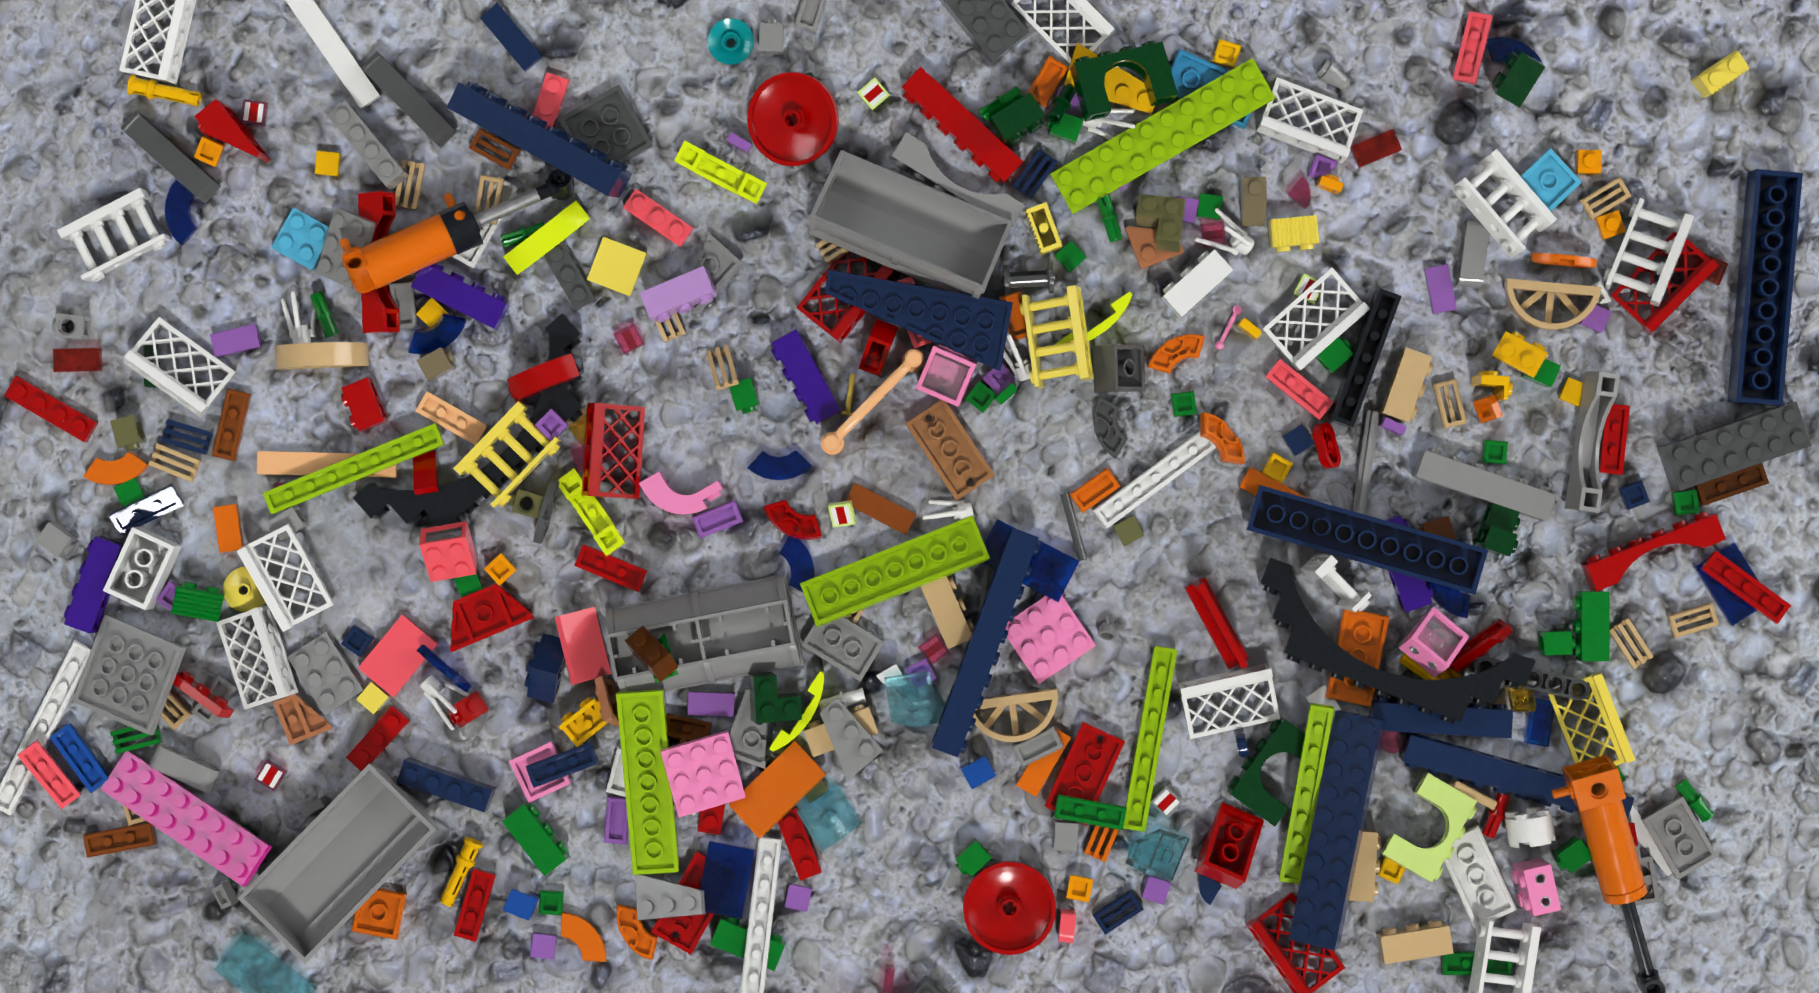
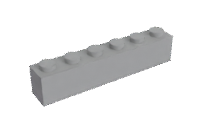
M1428 448V451H1420L1412 477L1487 503L1504 506L1540 521H1549L1557 495L1550 493L1551 488L1538 485L1535 488L1529 486L1530 481L1516 477L1515 481L1508 479L1507 473L1494 470L1491 473L1485 471L1486 466L1472 462L1471 466L1464 464L1463 458L1450 455V458L1441 456L1442 451Z

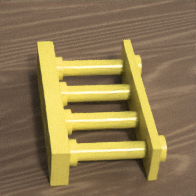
M1076 285L1066 287L1067 293L1062 297L1032 302L1031 296L1022 295L1020 311L1025 316L1032 370H1030L1029 374L1031 383L1037 388H1045L1044 379L1076 374L1084 381L1094 379L1081 288ZM1064 305L1070 308L1071 316H1068V319L1037 325L1035 323L1034 311ZM1067 328L1073 330L1074 339H1071V342L1039 347L1037 334ZM1070 351L1076 353L1077 362L1074 365L1042 370V356Z
M520 401L453 468L459 475L467 473L477 479L496 498L491 503L494 508L499 505L501 507L505 506L511 500L510 494L547 455L552 457L560 449L558 444L562 441L559 437H555L550 441L526 418L527 414L525 411L528 408ZM514 423L520 424L544 447L535 458L509 434L511 432L509 428ZM498 439L500 441L503 440L528 464L519 475L494 451L492 445ZM482 456L484 458L487 457L512 481L504 491H501L478 468L476 462Z

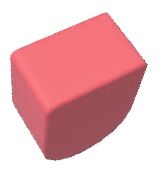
M1060 909L1058 942L1073 943L1076 923L1075 910Z

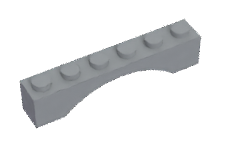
M907 132L892 154V159L895 160L893 164L903 171L907 168L913 171V176L919 181L925 183L927 180L934 184L933 188L938 191L947 192L955 198L1013 221L1012 226L1025 207L1024 204L1006 193L980 194L956 185L935 165L927 145Z
M1585 371L1565 509L1600 513L1603 493L1599 473L1600 442L1607 416L1617 398L1620 379L1618 374Z

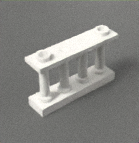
M1496 149L1479 162L1484 169L1470 182L1465 177L1451 189L1499 243L1503 251L1512 259L1526 249L1521 241L1535 228L1541 232L1553 224L1557 218ZM1491 175L1499 187L1484 199L1476 188ZM1506 193L1514 204L1499 217L1491 206ZM1521 211L1529 222L1514 234L1506 223Z
M138 188L57 230L62 239L74 241L88 269V272L81 275L82 280L91 281L92 283L98 282L105 278L104 274L151 250H161L167 246L166 242L172 240L170 235L158 234L144 207L146 205L145 201L151 199L147 190ZM131 208L136 210L151 239L139 246L124 218V212ZM110 219L115 220L130 251L120 256H117L103 228L104 222ZM90 229L96 233L109 259L108 262L98 267L82 238L84 236L83 233Z
M1640 198L1638 204L1633 203L1629 213V217H1632L1613 267L1612 269L1607 268L1603 281H1606L1605 288L1610 290L1612 283L1616 282L1647 293L1649 297H1652L1650 304L1659 307L1693 224L1694 216L1685 213L1683 220L1679 218L1675 220L1642 209L1645 199ZM1638 218L1674 229L1673 232L1677 233L1675 240L1667 242L1635 231L1634 228ZM1630 239L1665 250V253L1669 254L1666 263L1662 261L1657 263L1625 252ZM1623 260L1657 272L1656 275L1660 276L1658 283L1650 285L1618 274L1617 271L1621 261Z
M1315 553L1300 568L1307 576L1321 578L1341 598L1336 604L1339 608L1352 612L1357 610L1361 612L1369 605L1370 601L1368 599L1372 595L1366 591L1353 589L1335 571V565L1338 561L1332 555Z
M1480 917V921L1476 926L1477 940L1469 991L1467 993H1483L1484 982L1512 985V993H1531L1541 927L1523 922L1520 930L1493 927L1494 921ZM1491 937L1518 939L1520 941L1519 951L1511 953L1490 950ZM1488 959L1516 962L1515 974L1509 976L1486 973Z

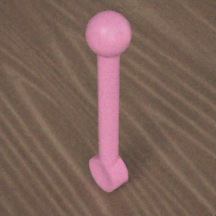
M1238 305L1233 307V314L1220 340L1215 343V347L1218 350L1224 348L1227 334L1236 316L1242 312V308Z

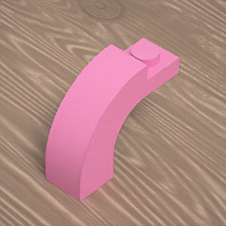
M657 472L639 483L651 502L659 508L675 514H693L708 509L704 500L708 498L710 502L721 496L720 491L724 489L720 481H716L695 494L682 495L675 492L668 485L661 472Z

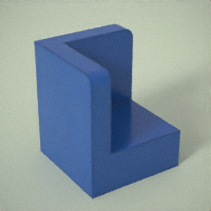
M985 756L970 764L966 763L960 766L971 789L996 777Z
M512 889L503 911L529 921L540 895L533 892L528 895Z

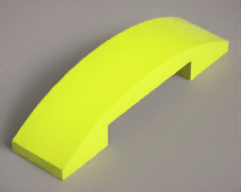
M685 140L674 162L755 204L758 203L767 185L766 182L725 163Z
M575 200L527 239L505 254L503 258L518 275L587 222L590 217Z
M1130 291L1109 306L1114 312L1113 315L1087 332L1089 341L1101 335L1119 319L1132 298ZM1073 332L1056 344L1071 342V339H1074Z
M573 468L557 480L559 481V488L576 509L604 554L608 556L626 542L596 496H581L583 478Z
M822 670L818 672L807 689L814 696L802 713V720H798L790 732L782 727L769 747L771 751L778 750L791 742L811 720L823 691L824 672Z

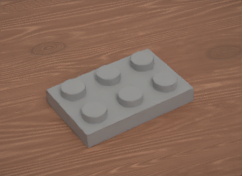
M335 207L316 273L350 289H354L341 259L344 252L339 241L342 238H347L352 248L355 246L360 248L370 244L376 223L341 207Z
M843 617L820 627H816V624H814L801 646L861 682L885 641Z
M329 632L323 633L287 657L324 715H327L365 689Z
M1680 795L1641 818L1675 879L1679 880L1718 857L1683 796Z

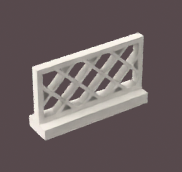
M136 0L119 71L177 85L196 0H176L170 7H168L165 0H151L148 3L146 0ZM160 1L165 10L155 16L150 7ZM147 10L152 19L142 25L139 20L140 14ZM168 15L171 19L170 26L163 30L158 21ZM155 23L159 33L150 39L145 30ZM142 33L146 42L136 47L134 43L135 36ZM163 37L166 42L165 48L158 52L153 43ZM150 46L154 56L144 61L140 52ZM136 55L141 64L135 69L128 68L130 59ZM156 60L160 64L158 75L151 73L148 65Z
M1014 0L1011 3L1069 63H1071L1069 46H1076V43H1069V30H1083V43L1079 44L1084 47L1092 46L1089 49L1092 52L1115 31L1113 26L1087 0H1066V10H1053V0H1050V10H1037V0H1034V11H1024L1018 5L1021 0ZM1069 3H1070L1076 10H1069ZM1027 13H1034V20ZM1037 13H1050V27H1040L1037 24ZM1053 13H1066V27H1053ZM1069 13H1080L1083 16V27H1069ZM1086 20L1092 27H1086ZM1086 29H1095L1101 35V38L1096 43H1085ZM1044 30H1050V36ZM1053 30H1066V43H1056L1053 40ZM1060 46H1066V53Z
M1277 77L1272 88L1276 103L1272 104L1273 101L1267 103L1256 132L1343 164L1348 158L1350 146L1363 110ZM1278 87L1287 88L1291 96L1280 100L1277 93ZM1302 95L1308 96L1312 105L1302 108L1297 97ZM1293 100L1298 111L1288 115L1283 103ZM1324 103L1331 105L1334 113L1324 117L1319 105ZM1279 106L1284 116L1280 119H1274L1269 117L1268 114L1270 109ZM1315 108L1320 119L1309 123L1304 112ZM1346 111L1356 114L1354 122L1347 125L1341 116V113ZM1300 114L1305 125L1300 128L1295 127L1290 118ZM1336 116L1341 127L1331 131L1326 120ZM1322 122L1327 133L1319 136L1314 133L1311 126ZM1344 131L1347 137L1346 144L1337 143L1333 134Z
M1331 267L1264 326L1262 330L1287 357L1295 370L1299 371L1370 308L1359 299ZM1330 275L1337 281L1336 291L1324 290V280ZM1320 285V290H1314L1317 286ZM1309 293H1320L1319 306H1306ZM1324 293L1336 294L1335 307H1323ZM1340 294L1349 295L1354 303L1349 308H1339ZM1303 300V305H1297L1300 301ZM1302 308V322L1289 321L1291 309ZM1306 308L1319 309L1318 323L1305 322ZM1322 309L1335 310V318L1332 323H1322ZM1286 315L1285 321L1280 320L1283 316ZM1276 323H1285L1284 337H1276L1270 331V328ZM1289 324H1301V338L1288 337ZM1305 325L1318 326L1315 338H1304ZM1321 326H1327L1323 331H1321ZM1288 340L1300 341V351L1294 356L1287 350ZM1304 341H1310L1306 346H1304Z
M160 317L157 318L132 350H129L124 356V364L200 418H202L207 408L236 374L234 370ZM159 325L168 331V339L155 340L154 331ZM183 341L187 344L188 352L174 354L173 342ZM170 343L171 354L157 356L156 344ZM144 345H153L154 356L144 357L138 351ZM189 356L191 368L177 369L175 358ZM192 356H204L207 359V366L193 367ZM172 358L174 370L163 371L159 368L158 360ZM222 369L228 375L223 380L213 381L211 370ZM208 370L210 382L196 383L194 372ZM191 372L193 384L183 385L178 381L177 374ZM211 386L212 394L206 401L198 396L197 387Z
M289 523L241 546L237 550L238 555L282 632L334 605L332 598ZM287 531L291 538L289 547L276 543L278 534ZM274 537L273 542L268 541V539ZM260 543L271 545L268 557L259 555L254 546ZM274 547L287 550L284 562L271 558ZM290 552L300 554L302 558L300 567L287 563ZM270 562L283 566L280 577L270 575L267 570ZM286 567L299 571L296 582L283 579ZM302 572L312 575L314 579L312 587L299 584ZM281 582L294 586L291 598L281 595L279 591ZM297 587L310 591L307 602L294 599ZM313 592L322 594L326 603L321 606L311 604ZM292 602L306 606L303 615L297 618L293 616L290 610Z
M268 605L216 622L244 710L298 693L274 616ZM252 615L255 624L253 630L244 625L247 616ZM230 622L237 627L234 636L228 634L225 626L226 623ZM241 630L250 634L247 644L238 640ZM255 638L260 640L262 646L260 652L251 647ZM236 644L244 649L241 658L235 656L233 649ZM249 652L257 656L254 666L245 661ZM262 660L268 664L269 670L267 674L258 669ZM243 666L251 670L248 680L244 679L241 675ZM256 674L264 678L261 688L252 683ZM269 682L274 684L277 695L273 696L265 691ZM250 688L259 693L256 701L250 703L248 696Z
M1268 663L1177 683L1189 738H1199L1280 719L1272 680V669ZM1267 681L1268 690L1264 696L1254 691L1258 683ZM1243 687L1248 690L1241 701L1231 696L1235 688ZM1215 692L1225 695L1219 706L1209 701ZM1251 693L1261 698L1255 709L1245 704ZM1197 697L1202 700V703L1194 711L1188 707L1187 699ZM1229 698L1239 704L1232 715L1222 709ZM1264 702L1272 705L1274 714L1263 716L1258 711ZM1206 703L1216 709L1210 720L1200 715ZM1242 707L1252 712L1248 720L1241 721L1236 718ZM1219 712L1230 717L1225 725L1218 726L1213 723ZM1197 717L1207 722L1203 730L1193 732L1192 724Z

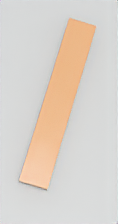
M257 451V474L308 475L357 454ZM398 464L367 477L397 478Z

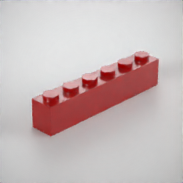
M922 67L902 86L901 91L904 92L902 97L911 105L913 103L917 104L921 108L919 110L921 115L928 121L932 118L938 124L936 128L944 136L949 134L955 140L953 144L959 150L969 152L972 155L971 161L979 168L983 165L989 171L987 175L995 183L1000 181L1004 184L1022 165L1023 161Z

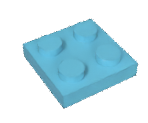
M1551 148L1521 175V178L1550 211L1582 183Z
M293 207L271 248L314 271L319 262L329 227Z

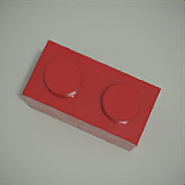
M364 378L341 387L343 391L341 399L345 407L349 406L352 414L349 416V419L354 429L357 428L358 431H365L388 422L372 378Z

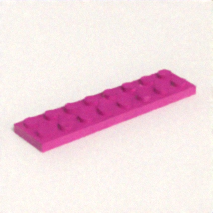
M126 751L109 775V779L105 781L100 789L241 886L246 887L272 848L271 845L164 773L151 768L149 763L131 751Z

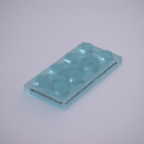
M245 932L241 934L214 969L243 993H314L317 990L315 985Z

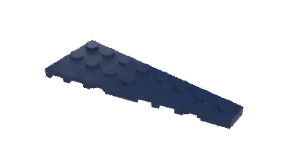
M828 270L825 287L826 294L950 348L957 353L970 357L977 362L988 365L995 370L1001 371L1013 302L982 296L978 300L972 297L971 294Z

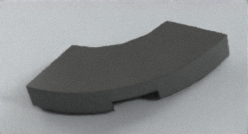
M1099 395L1093 411L1094 431L1104 450L1116 459L1128 439L1121 433L1117 425V413L1120 407Z
M554 479L550 480L540 509L533 539L535 543H543L549 528L559 490V481Z

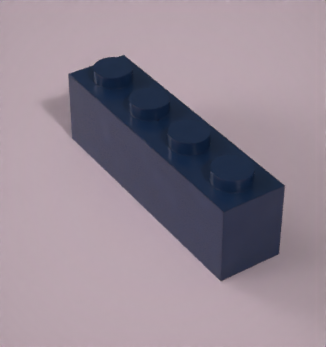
M410 757L403 761L396 781L397 783L484 813L489 809L496 790L494 786Z

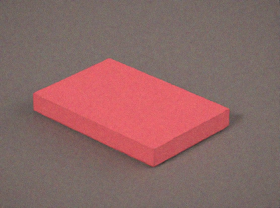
M595 607L556 616L555 621L571 685L611 674Z
M402 614L358 669L394 698L439 643Z

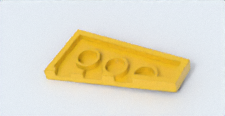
M1077 42L1064 86L1072 84L1075 87L1070 68L1076 59L1088 56L1089 59L1095 58L1098 54ZM1119 67L1113 68L1106 73L1104 85L1110 102L1152 114L1154 106L1150 105L1143 81Z

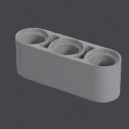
M1465 219L1463 223L1456 285L1480 289L1484 277L1489 232L1477 220Z
M161 743L158 744L149 764L151 768L204 792H211L220 773V769Z

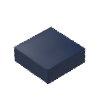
M1302 424L1282 436L1293 456L1298 455L1315 444Z
M1642 480L1618 488L1626 510L1650 502Z
M354 625L341 645L357 656L362 657L374 637L357 625Z

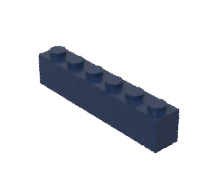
M1377 697V701H1373L1372 706L1369 707L1370 717L1386 720L1384 731L1512 738L1513 710L1506 708V704L1494 703L1491 708L1469 702L1461 722L1454 721V724L1440 720L1441 715L1432 712L1430 716L1419 712V706L1410 703V706L1407 707L1397 702H1391L1389 697Z

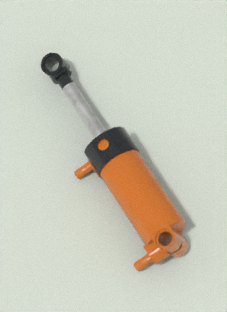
M555 169L549 174L548 179L544 180L545 184L474 215L469 211L464 201L456 204L452 194L446 193L443 199L448 207L447 209L360 248L358 246L352 248L349 240L342 238L339 243L344 252L341 256L343 265L357 292L367 293L451 256L459 255L482 245L483 240L479 228L548 197L558 200L569 199L574 194L571 176L559 169Z

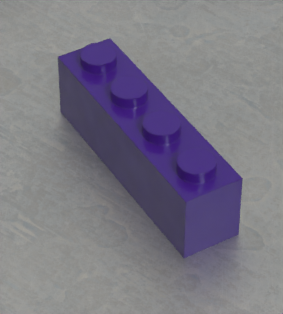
M437 263L418 271L411 285L412 288L496 330L499 329L510 305L504 303L505 297L495 292L490 296L484 293L485 287L475 282L470 286L463 282L465 277L453 271L449 275L443 272L444 267Z
M795 329L773 341L772 345L774 348L770 350L776 361L781 360L785 368L782 369V372L787 381L792 380L795 384L796 389L793 392L798 401L805 402L807 409L804 412L810 423L815 421L818 425L841 412L797 330Z
M1401 516L1386 519V521L1409 527L1406 519H1402ZM1387 570L1402 612L1407 613L1432 604L1431 597H1433V592L1430 585L1425 584L1424 580Z
M96 536L89 542L87 560L82 563L79 574H81L79 583L74 585L71 593L74 597L71 605H68L64 612V618H66L64 625L90 634L98 632L111 595L104 592L103 589L124 546L123 543L103 536Z

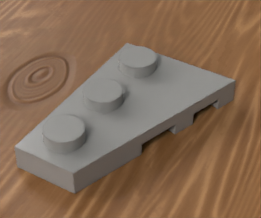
M708 233L706 243L697 257V263L693 270L705 266L718 293L744 264ZM696 304L692 306L691 311L698 315L707 304Z
M745 688L729 730V737L735 759L765 769L767 723L756 724L751 720L749 688Z
M838 697L820 712L848 781L879 755L883 749Z
M642 874L635 875L638 920L705 914L703 890Z

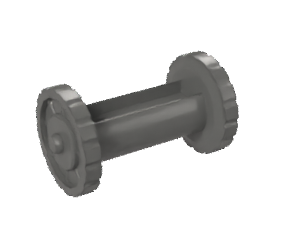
M1047 263L1046 270L1009 272L1008 265H1003L1001 283H1003L1004 296H1009L1010 288L1047 286L1048 292L1054 293L1055 275L1053 263Z

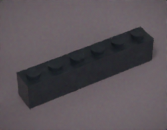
M1381 288L1374 291L1369 304L1370 309L1365 315L1352 351L1353 355L1347 364L1328 416V421L1347 428L1354 427L1402 297L1401 295Z

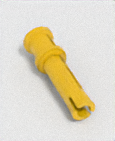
M133 74L130 75L128 80V95L138 94L147 96V99L150 100L161 98L199 107L201 102V92L162 85L155 79H140Z
M465 836L463 839L465 843L460 854H457L455 857L457 863L439 899L440 903L449 907L454 905L469 868L475 865V857L479 849L483 848L484 845L481 841L469 836Z

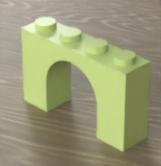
M1424 773L1413 794L1436 806L1441 811L1445 820V831L1441 840L1432 847L1419 848L1398 835L1390 833L1379 854L1422 879L1433 882L1434 879L1438 880L1442 874L1443 868L1441 865L1444 860H1449L1455 849L1452 846L1455 840H1460L1466 830L1463 827L1467 819L1471 820L1477 810V807H1475L1477 801L1433 775Z

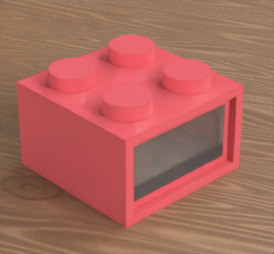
M467 521L421 529L419 546L430 582L477 574L478 558Z

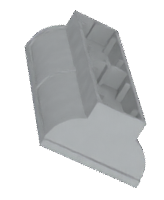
M843 150L840 151L808 218L810 222L808 227L810 235L939 289L971 294L972 297L978 300L980 295L984 294L1013 224V221Z
M786 574L605 609L608 632L606 639L614 680H617L620 692L664 689V692L749 676L752 673H764L804 665ZM642 625L657 639L661 638L660 635L665 633L674 661L678 666V675L656 683L653 674L633 655L624 640Z
M371 763L238 897L304 964L438 829L426 811L428 807L406 785L397 783L396 776L391 777Z

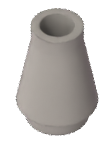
M1325 59L1315 72L1319 76V80L1333 85L1342 91L1347 88L1351 81L1333 60Z

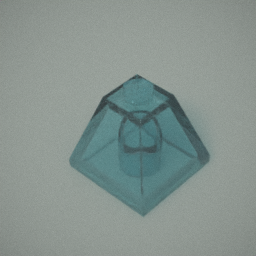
M930 671L884 677L891 722L913 727L938 723Z
M1158 829L1134 841L1125 863L1145 874L1173 881L1190 838Z

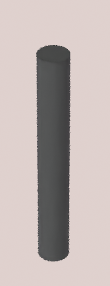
M1069 492L1060 494L1078 561L1086 560L1087 556Z

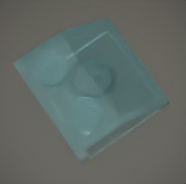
M838 785L833 786L797 810L798 815L821 852L861 825L860 820Z

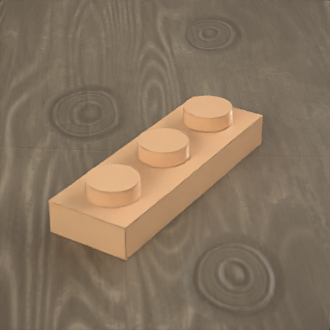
M426 391L416 409L417 413L474 445L481 440L488 428L487 424Z

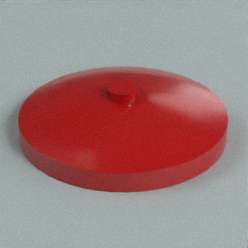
M787 72L767 79L758 87L748 107L747 124L754 145L766 158L785 166H800L814 162L828 151L837 135L839 114L834 97L821 81L808 74Z
M1001 861L985 867L971 880L964 895L963 915L970 934L981 946L998 954L1016 955L1035 948L1047 937L1055 920L1056 901L1050 884L1038 870L1022 862Z

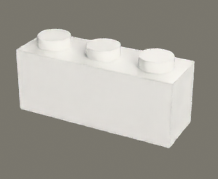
M1215 249L1211 253L1206 250L1197 258L1199 264L1194 268L1191 266L1187 267L1180 274L1182 279L1177 284L1172 281L1162 290L1165 294L1161 299L1179 318L1233 271L1231 266Z

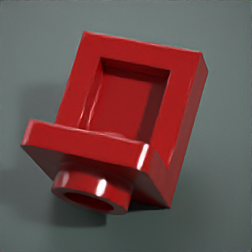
M475 691L452 705L457 710V713L453 714L449 710V716L452 722L461 728L489 711L478 691Z

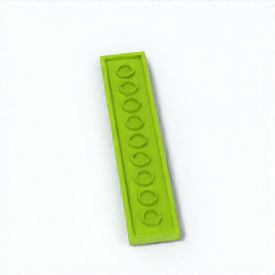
M1252 58L1136 124L1134 129H1127L1052 172L1050 175L1071 213L1075 214L1096 202L1098 198H1103V196L1110 194L1276 98Z

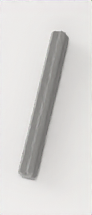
M1367 410L1352 508V511L1366 515L1380 413L1374 410Z

